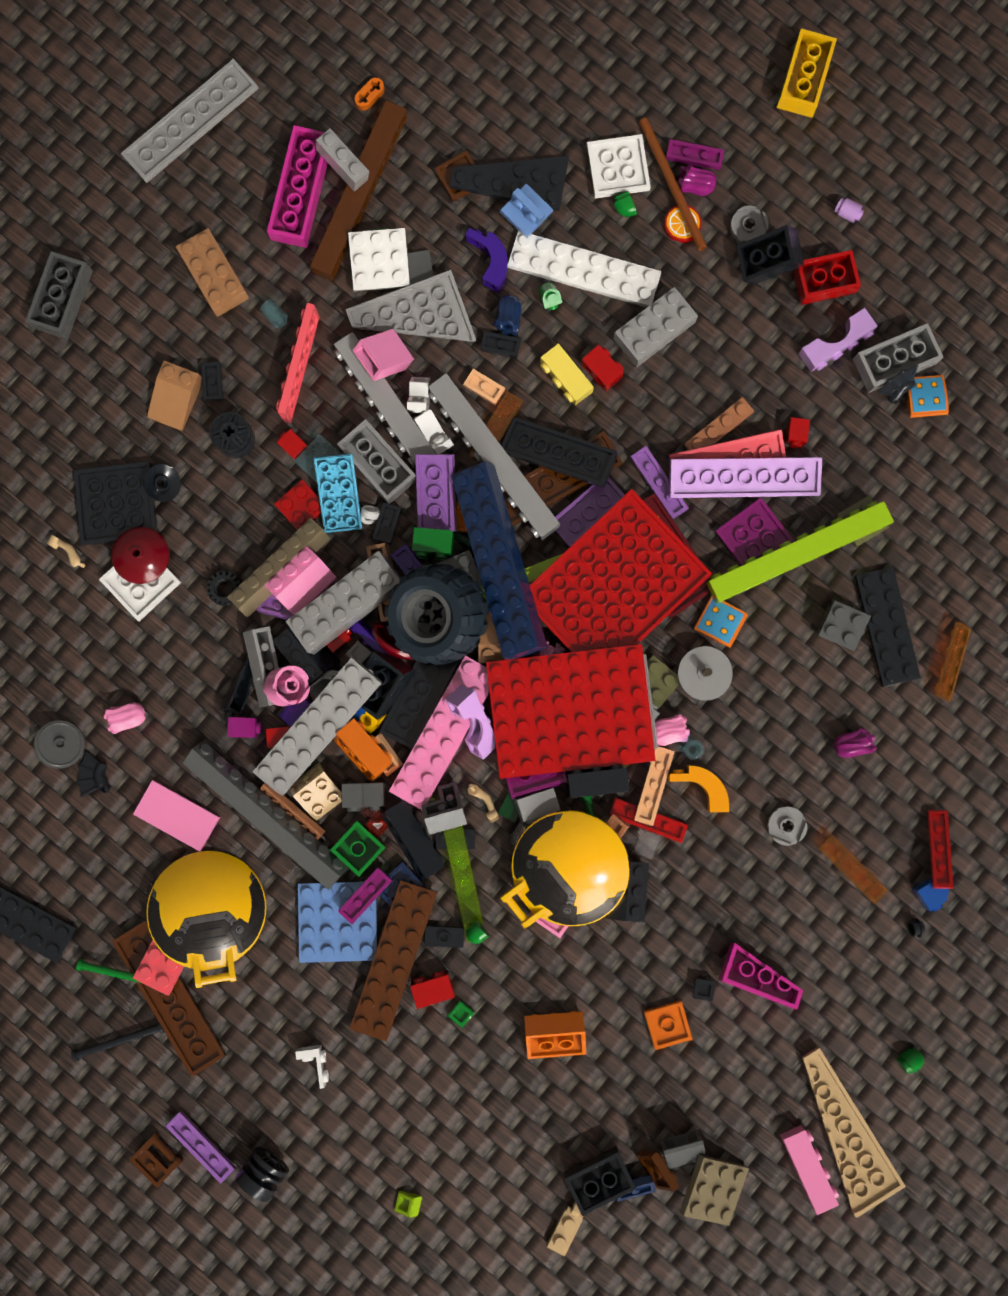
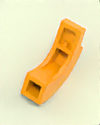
M687 766V773H684V770H672V774H668V782L691 781L701 786L707 797V812H729L727 791L720 779L712 772L697 766Z

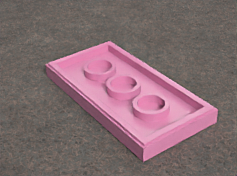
M154 780L151 781L133 815L200 852L220 819L216 814Z

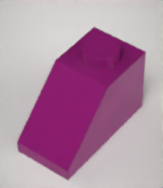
M228 717V737L258 738V734H261L262 725L259 719Z

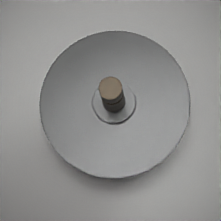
M708 646L690 650L682 658L678 668V678L682 688L688 695L698 700H713L723 695L729 688L733 676L732 666L726 655L720 650Z

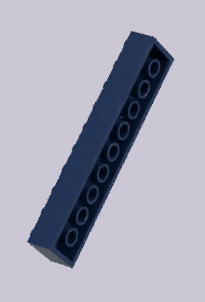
M484 461L451 475L503 658L507 660L518 659L548 648L495 465Z

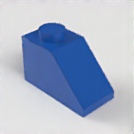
M932 877L912 889L923 908L932 912L943 907L942 904L947 901L949 889H932Z

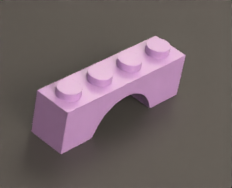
M865 308L846 321V335L842 341L826 343L817 338L801 349L799 356L810 372L815 369L820 371L828 365L827 362L829 360H837L843 355V351L854 349L859 345L858 341L861 339L866 341L874 335L873 331L877 328V324Z
M461 684L445 701L452 714L463 720L470 718V729L465 742L471 753L484 760L496 748L495 733L491 728L490 719L483 711V705L477 698V692L473 688H468Z

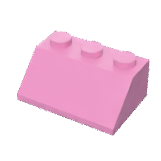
M306 546L264 586L292 615H295L320 596L338 578Z

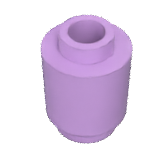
M841 198L834 212L838 213V216L854 223L855 220H860L864 210H862L863 205L849 198Z

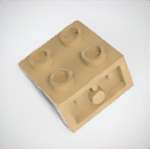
M317 763L299 777L290 787L293 797L315 821L342 802V791L328 777L320 763Z

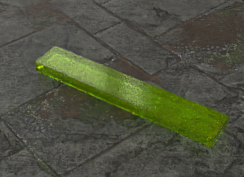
M463 826L445 830L444 836L466 934L467 928L476 919L483 926L484 923Z

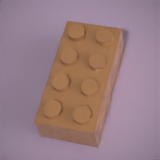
M209 228L176 246L217 317L249 299Z

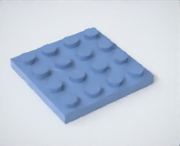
M365 881L336 882L329 890L321 883L298 884L299 963L373 961L378 947L377 898L353 924L349 923L338 912Z

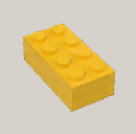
M801 28L777 108L810 118L813 117L818 106L837 38Z

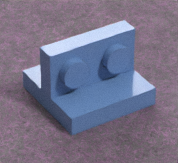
M527 184L521 189L517 188L512 193L511 200L500 210V213L526 238L553 212V209Z

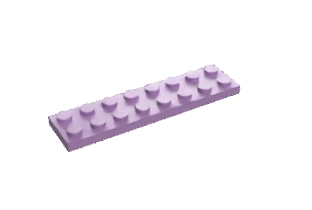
M822 457L670 459L669 497L820 496Z

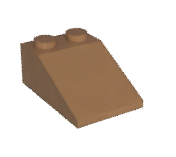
M164 361L156 378L147 418L183 431L201 389L202 377L198 373Z
M489 609V613L486 614V621H488L486 632L480 636L481 640L478 644L479 663L507 660L503 658Z

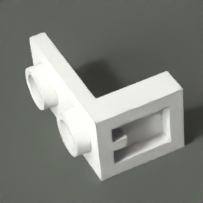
M430 409L414 418L436 454H441L453 446L452 441L444 433Z
M322 1045L298 1048L295 1052L296 1060L302 1059V1062H308L316 1057L320 1089L325 1088L326 1082H329L328 1070L324 1068L326 1051L322 1050Z

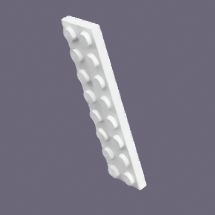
M519 230L508 262V268L646 308L653 302L662 272L533 234L526 238Z

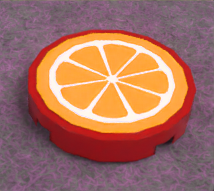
M688 205L700 230L702 223L700 214L695 208ZM678 206L673 207L665 217L664 229L671 240H676L680 243L692 241L693 238Z

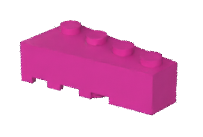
M730 943L718 978L719 981L791 1009H798L803 993L801 988L775 972L736 943Z

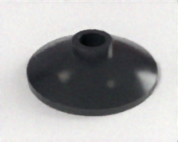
M157 464L146 471L143 478V486L151 499L158 502H168L178 495L181 481L178 473L172 467L165 464ZM158 480L162 482V487L157 485Z

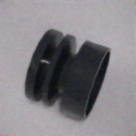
M233 412L222 413L211 423L209 430L210 439L225 456L233 459L243 458L254 448L255 433L241 415Z
M256 1147L252 1155L247 1159L248 1164H244L236 1175L235 1181L251 1197L262 1202H269L277 1190L276 1184L282 1183L283 1177L289 1172V1168L273 1152L262 1147Z

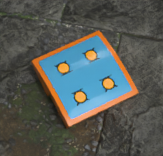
M944 375L914 377L916 386L907 391L908 399L906 403L910 418L948 415V396Z
M711 596L694 630L731 648L748 614L725 601L716 604L713 596Z

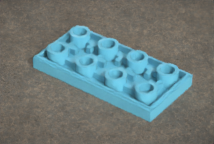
M353 453L314 457L325 533L362 529Z

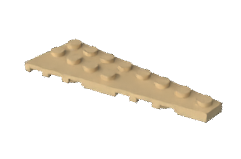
M816 1047L802 1056V1060L854 1216L858 1218L906 1186L819 1047Z

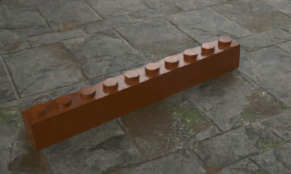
M387 100L378 110L376 123L373 122L371 125V134L363 143L361 156H357L359 161L369 170L368 180L355 192L348 184L346 188L342 189L340 202L334 206L332 211L333 217L330 222H327L324 237L319 239L317 244L318 250L315 255H312L309 262L313 274L332 282L349 248L348 232H356L408 118L406 108Z

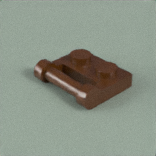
M157 1132L129 1159L156 1188L183 1161L180 1156L177 1157L159 1139L160 1135ZM152 1144L172 1163L169 1167L149 1148Z

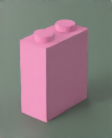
M394 329L361 339L353 349V352L373 381L406 370L414 360Z

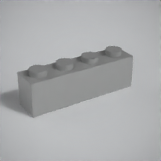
M270 626L243 632L259 708L275 705L263 691L268 674L274 669L279 668Z

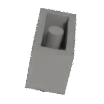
M553 787L514 799L520 820L527 824L533 823L538 817L560 810Z

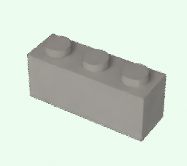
M330 128L316 139V150L354 192L368 180L369 170Z

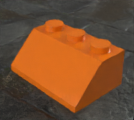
M353 718L336 733L334 742L363 775L373 783L391 766L392 756L388 751L382 750L378 746L379 742L373 735L369 736L365 731L366 727L361 721H356Z
M583 1011L524 1016L528 1059L586 1055Z

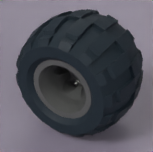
M448 564L423 565L408 572L401 578L400 584H396L388 596L390 602L385 607V616L388 617L389 626L386 627L389 635L395 638V645L403 653H409V657L425 664H447L462 659L480 643V636L485 634L488 621H486V614L489 613L488 602L484 601L482 595L484 591L479 583L473 582L471 575L462 569L453 568V566ZM428 602L432 603L431 608L428 607ZM427 615L430 616V622L427 620ZM438 624L441 626L439 631L437 629Z

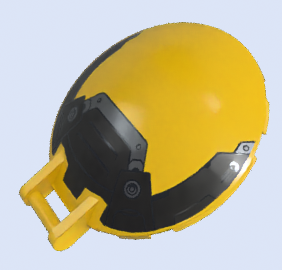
M573 810L547 814L534 821L519 838L512 857V877L515 886L505 892L500 899L503 903L506 902L520 919L524 929L539 918L563 926H581L598 921L608 915L618 905L626 891L630 868L625 846L612 827L598 817L595 818L585 814V812ZM517 894L532 912L530 916L527 917L512 898L514 895Z
M217 851L191 853L170 864L155 881L147 903L148 928L155 944L164 955L175 963L194 970L196 988L228 980L234 982L237 981L234 962L252 948L259 938L265 923V893L254 871L240 859ZM228 967L229 969L227 973L201 977V971Z

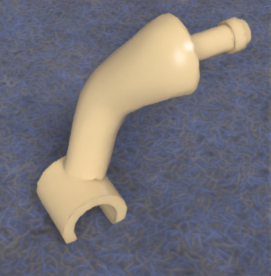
M53 535L50 536L46 544L55 549L58 546L63 548L68 554L71 566L76 567L79 565L82 568L85 567V564L80 562V557L71 544Z
M470 784L468 793L485 802L489 811L486 813L489 821L492 823L498 820L499 815L490 795L479 786Z

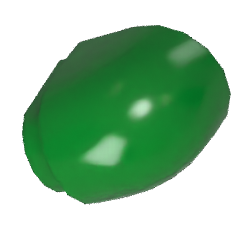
M629 191L614 198L615 203L613 206L618 214L624 217L637 215Z
M476 919L467 928L466 937L471 943L480 944L489 937V933L481 922Z
M916 1048L905 1050L896 1059L907 1074L911 1072L913 1074L916 1073L924 1064L923 1054Z

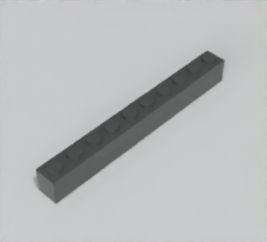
M202 741L192 748L183 762L189 770L325 888L329 890L339 880L348 866L207 743Z

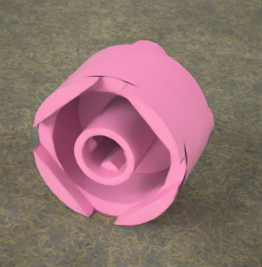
M297 666L277 668L266 677L263 691L275 705L283 707L295 705L304 701L310 691V686L308 685L309 678L306 672Z

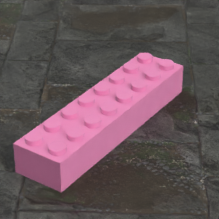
M467 656L462 660L389 790L392 794L421 810V805L427 804L430 801L470 729V718L463 720L452 714L445 699L461 684L468 688H473L477 692V698L482 705L490 693L487 667Z

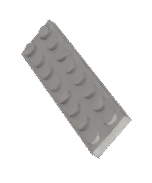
M232 59L125 149L121 155L140 177L148 183L259 89L257 84Z
M352 656L253 770V773L274 791L283 796L331 742L336 733L345 726L381 685L382 681Z

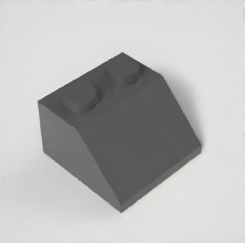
M698 1130L660 1140L668 1169L678 1170L683 1168V1165L690 1163L691 1165H696L699 1154L706 1156L704 1143Z

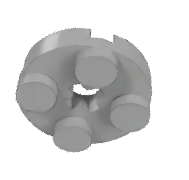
M755 206L741 207L733 215L730 230L739 244L765 234L768 229L767 215L763 211L756 209L757 207ZM747 221H749L750 224H754V226L751 229L745 227Z
M780 807L775 809L768 818V834L778 844L790 846L800 842L805 837L807 822L804 815L798 809ZM788 820L792 829H787L785 832L782 824Z

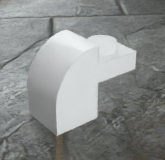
M411 377L409 382V399L407 401V410L409 412L421 413L429 409L430 397L428 394L430 390L428 386L430 385V378Z

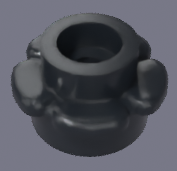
M913 918L912 921L908 922L909 934L913 937H922V934L925 932L924 923L918 918Z

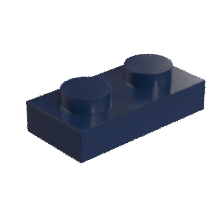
M642 1175L634 1179L633 1183L636 1190L618 1198L617 1201L656 1192L652 1175Z

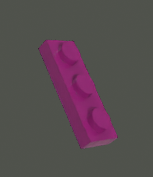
M670 139L666 159L720 170L725 150Z
M378 867L338 912L349 923L353 924L393 880Z

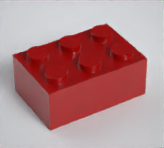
M853 250L804 260L805 266L793 270L801 305L856 294L861 287Z

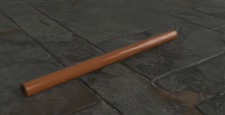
M646 117L642 118L639 124L695 245L698 251H702L707 245Z

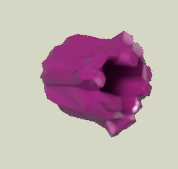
M691 164L687 167H681L680 178L677 182L681 192L706 196L714 191L717 179L712 171L698 169Z
M863 727L856 731L839 735L834 740L835 751L838 756L843 758L870 754L877 749L873 744L875 741L874 734L871 735Z

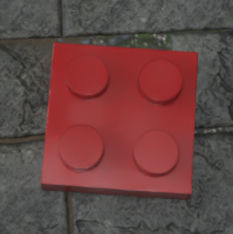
M303 479L274 504L297 530L310 518L315 521L322 514L320 498Z

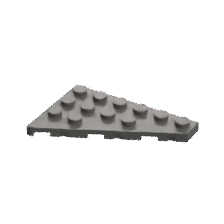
M451 270L346 309L353 329L379 332L394 329L397 334L467 342L477 341Z

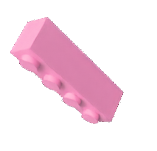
M800 1125L780 1134L815 1213L819 1215L839 1206L836 1200L839 1195L834 1185L830 1186L828 1182L830 1175L826 1167L822 1168L819 1162L822 1160L818 1149H814L811 1144L814 1140L809 1129L805 1130Z

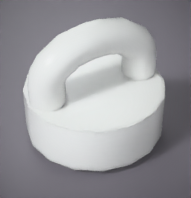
M371 505L363 506L360 513L361 522L364 524L375 523L379 517L380 510Z

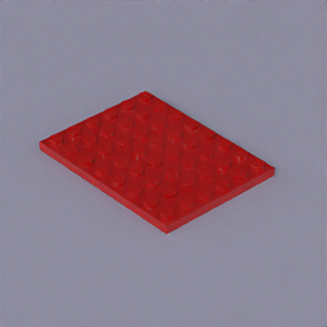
M631 489L530 585L540 620L571 652L637 645L712 573Z
M642 644L486 662L500 779L656 761Z

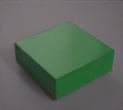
M459 1000L447 1016L463 1028L475 1012L463 1001Z

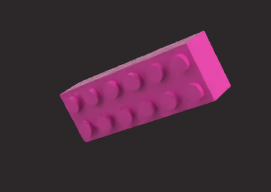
M293 126L267 233L272 241L304 248L308 246L328 162L316 150V139L325 132Z

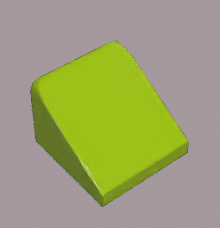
M399 1191L394 1211L409 1218L418 1216L422 1196Z

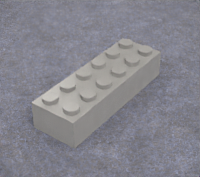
M378 551L289 618L286 623L307 653L316 654L386 601L393 587L396 584H400L401 577L385 555Z

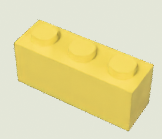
M559 343L541 357V369L546 374L549 373L551 375L553 384L564 391L563 395L569 403L572 402L576 406L593 392V385Z

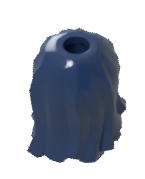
M505 295L498 302L497 315L493 325L498 330H502L501 335H518L521 302L517 297Z

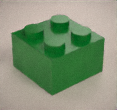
M414 527L412 551L415 557H418V560L427 561L429 558H437V561L442 562L453 557V530Z
M358 820L330 851L359 877L386 848V845Z

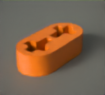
M370 79L357 92L355 103L359 110L366 111L370 109L384 94L385 88L381 79ZM379 85V90H373V86L377 87ZM361 98H362L363 100L366 99L367 102H366V103H365V102H361V103H360V99H361Z

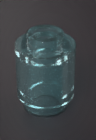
M268 300L261 306L262 315L273 328H282L286 325L288 315L276 302Z
M689 740L683 745L682 752L688 759H698L704 753V746L698 740ZM690 746L695 748L694 753L689 752Z

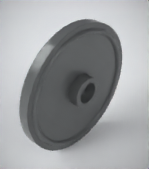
M52 721L44 725L37 732L34 739V751L44 765L55 769L67 768L75 764L82 756L84 738L75 725L66 721Z

